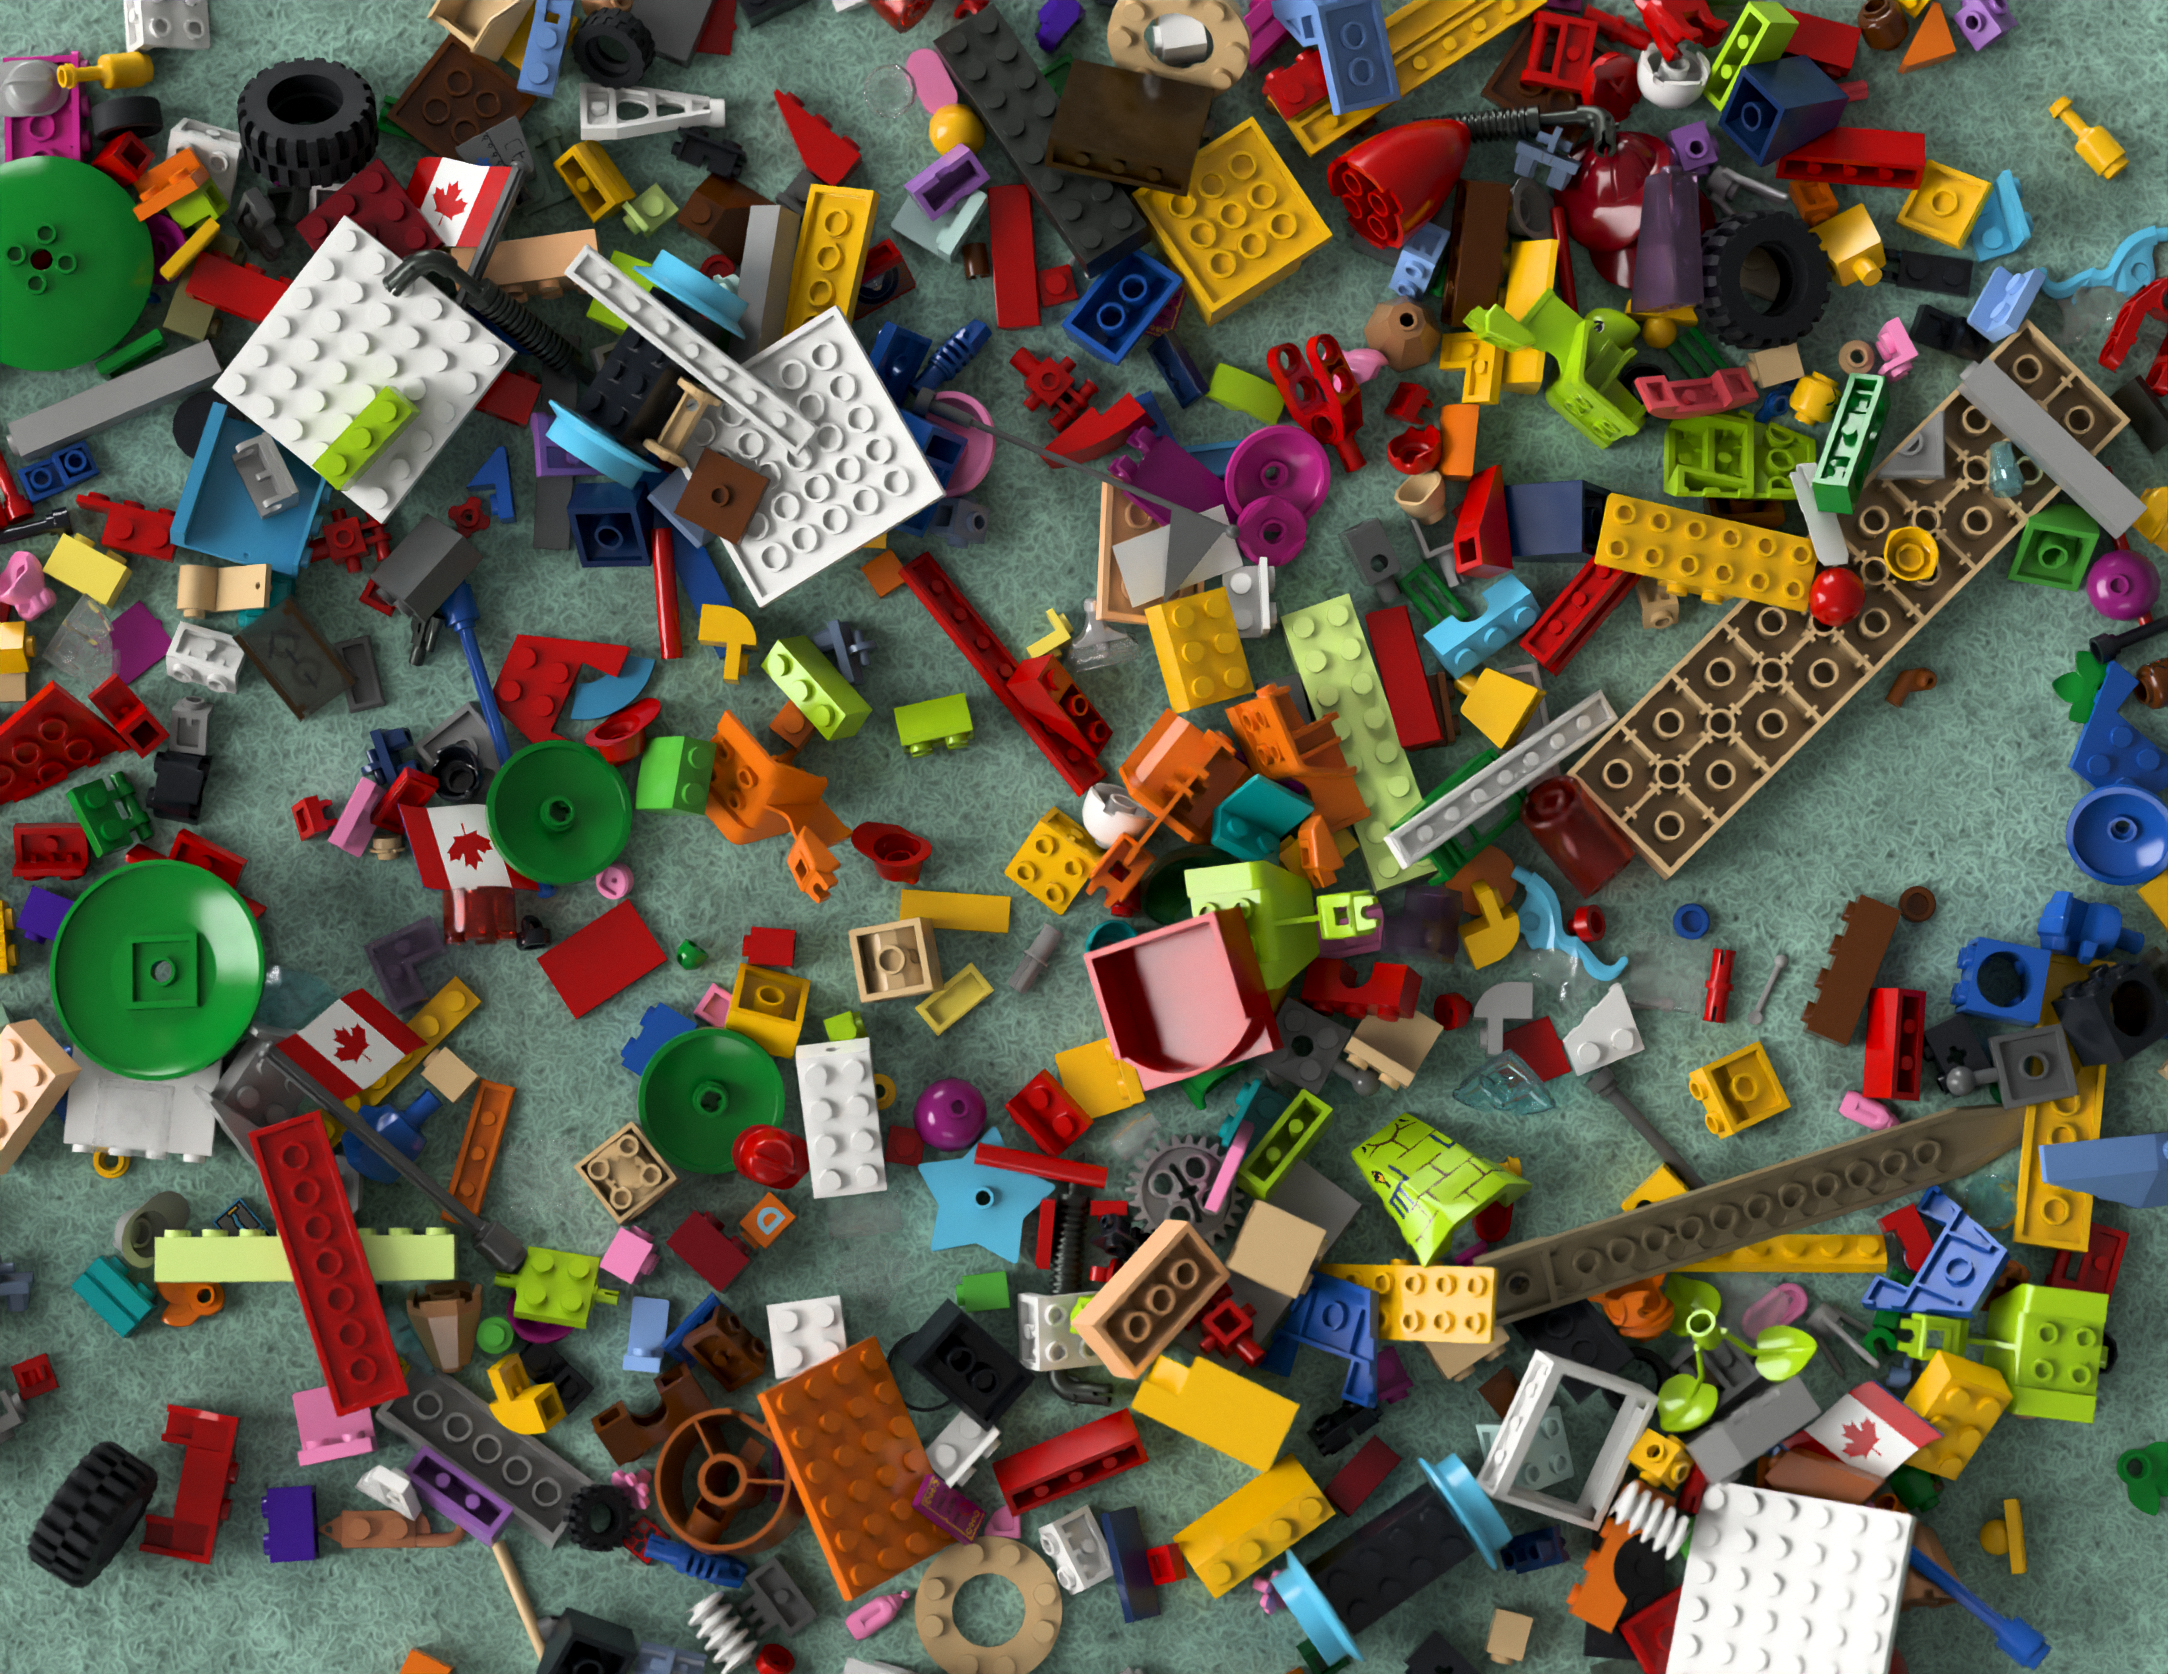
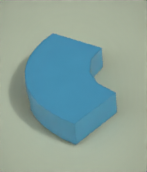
M629 655L619 678L607 674L605 677L592 683H577L571 720H598L609 717L627 707L636 700L647 686L654 671L656 661Z

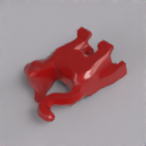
M1633 0L1637 9L1642 13L1643 22L1652 34L1657 48L1668 63L1682 58V52L1679 48H1676L1682 41L1688 39L1694 45L1700 42L1704 48L1709 49L1721 43L1725 37V32L1730 26L1725 20L1716 19L1712 15L1706 0Z

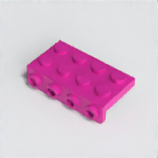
M71 51V55L3 58V63L15 60L51 61L58 66L72 63L75 68L90 67L89 60H85L80 51ZM77 82L76 87L69 90L68 99L63 107L53 114L30 117L4 116L5 163L32 156H56L87 164V152H92V135L90 130H86V117H91L92 106L90 96L85 95V82Z

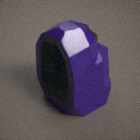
M1048 0L1038 12L1039 25L1035 32L1040 49L1049 54H1053L1058 50L1085 18L1086 11L1076 0Z

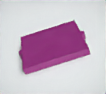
M141 600L90 639L106 659L105 665L111 666L126 685H129L166 656L172 639L161 627L162 621L156 620Z

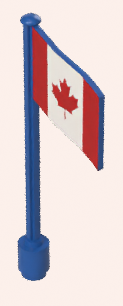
M464 579L439 608L442 616L446 618L444 622L447 629L454 628L455 633H459L501 768L513 754L473 629L476 627L475 621L481 618L471 585L466 584ZM397 804L423 888L446 892L504 888L539 892L537 896L542 899L550 898L557 893L558 888L526 878L512 869L495 849L488 833L485 816L486 805L468 804L425 808Z
M1871 1380L1845 1394L1813 1424L1788 1439L1781 1440L1768 1449L1767 1452L1769 1455H1775L1781 1449L1787 1452L1798 1446L1879 1475L1885 1479L1918 1449L1945 1435L1876 1380ZM1911 1545L1908 1563L1995 1631L1994 1635L1999 1638L1995 1646L2023 1668L2028 1666L2034 1671L2052 1649L2045 1642L2047 1640L2046 1637L2019 1616L2013 1621L2008 1617L2006 1619L1914 1545Z

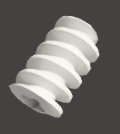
M1633 1481L1621 1493L1608 1516L1613 1512L1618 1513L1615 1523L1617 1526L1626 1520L1630 1521L1628 1529L1630 1535L1638 1529L1643 1530L1640 1539L1642 1543L1653 1537L1655 1539L1653 1551L1656 1552L1663 1546H1666L1665 1559L1669 1560L1678 1551L1692 1528L1687 1529L1689 1518L1683 1515L1674 1521L1676 1515L1674 1507L1671 1506L1662 1512L1664 1501L1660 1498L1649 1504L1651 1492L1646 1489L1637 1495L1639 1483Z
M718 1591L702 1600L684 1614L694 1613L688 1625L690 1627L702 1625L696 1637L698 1639L710 1637L704 1649L706 1651L718 1649V1653L712 1661L714 1664L726 1661L727 1664L721 1671V1674H728L754 1656L751 1652L756 1647L757 1642L756 1640L743 1641L749 1630L748 1628L735 1629L741 1618L739 1615L729 1618L726 1616L733 1606L731 1603L719 1605L718 1603L724 1596V1592Z

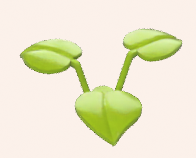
M1672 1273L1668 1280V1288L1664 1293L1665 1297L1670 1299L1675 1307L1674 1319L1669 1330L1679 1337L1691 1335L1695 1342L1693 1349L1696 1352L1698 1377L1695 1379L1689 1374H1679L1669 1378L1662 1385L1658 1393L1659 1400L1657 1402L1660 1426L1668 1432L1688 1431L1704 1424L1714 1414L1719 1402V1393L1713 1385L1703 1383L1705 1380L1703 1351L1717 1348L1723 1338H1726L1749 1355L1758 1356L1756 1359V1369L1765 1379L1773 1382L1787 1381L1800 1374L1817 1353L1818 1345L1816 1341L1804 1331L1790 1326L1779 1325L1761 1331L1756 1340L1758 1349H1753L1729 1333L1727 1328H1720L1716 1319L1721 1312L1722 1299L1715 1287L1704 1281Z

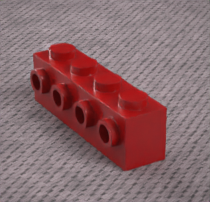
M1837 126L1776 160V178L1919 190L1925 169V133Z
M1127 1407L991 1463L1010 1513L1012 1517H1015L1148 1462L1149 1458Z

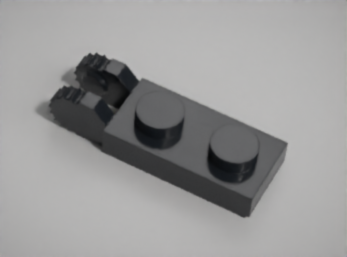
M1883 248L1886 261L1899 262L1898 273L1880 269L1882 277L1879 282L1896 284L1895 287L1961 298L1968 297L1973 261L1908 250L1900 252L1896 249Z

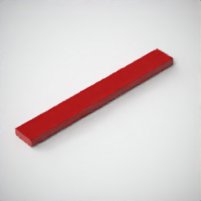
M926 551L903 566L898 572L901 578L1077 796H1082L1090 790L1091 786L1094 787L1096 783L1104 780L1108 774L1095 758H1092L1027 712L1006 684L1018 668L1019 663L931 554Z

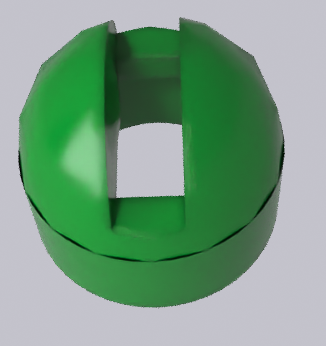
M685 939L677 951V962L685 970H695L703 965L709 955L701 948L700 951L694 948L698 945L689 939Z

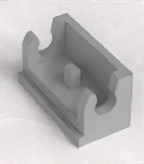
M266 431L262 432L261 435L235 446L237 453L231 455V459L261 520L299 506V491L269 433Z

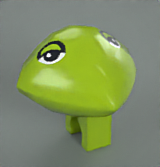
M1595 308L1586 314L1584 320H1592L1594 322L1592 327L1605 339L1612 338L1615 341L1614 344L1623 352L1631 347L1635 349L1632 340L1635 339L1641 328L1632 318L1610 308ZM1637 353L1627 363L1634 362Z

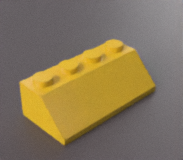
M1547 239L1513 242L1510 252H1503L1501 263L1504 267V274L1507 275L1505 288L1498 289L1497 299L1499 306L1518 322L1521 321L1548 287L1553 290L1559 240ZM1531 347L1513 353L1505 350L1500 391L1537 395L1542 384L1546 352H1541Z
M1290 1452L1272 1465L1267 1474L1263 1472L1177 1533L1172 1539L1174 1542H1178L1181 1552L1216 1600L1332 1517L1336 1512L1293 1453Z

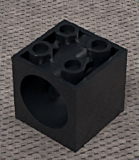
M2125 960L2112 967H2109L2107 963L2098 965L2087 972L2089 976L2082 982L2080 980L2064 986L2061 989L2062 995L2050 1002L2082 1067L2126 1062L2168 1034V1006L2146 962L2130 964L2129 960ZM2110 1001L2114 1008V1022L2110 1012Z

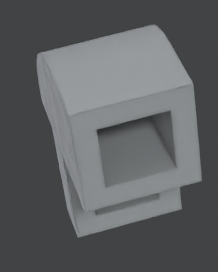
M1504 982L1496 984L1485 991L1474 1007L1471 1021L1486 1022V1027H1479V1049H1485V1058H1500L1503 1055V1022H1531L1533 1017L1532 982Z

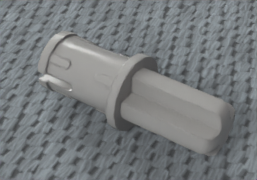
M1044 923L1043 928L1029 950L1024 949L1023 953L1025 956L1009 979V986L1019 993H1027L1043 966L1048 967L1047 960L1064 935Z

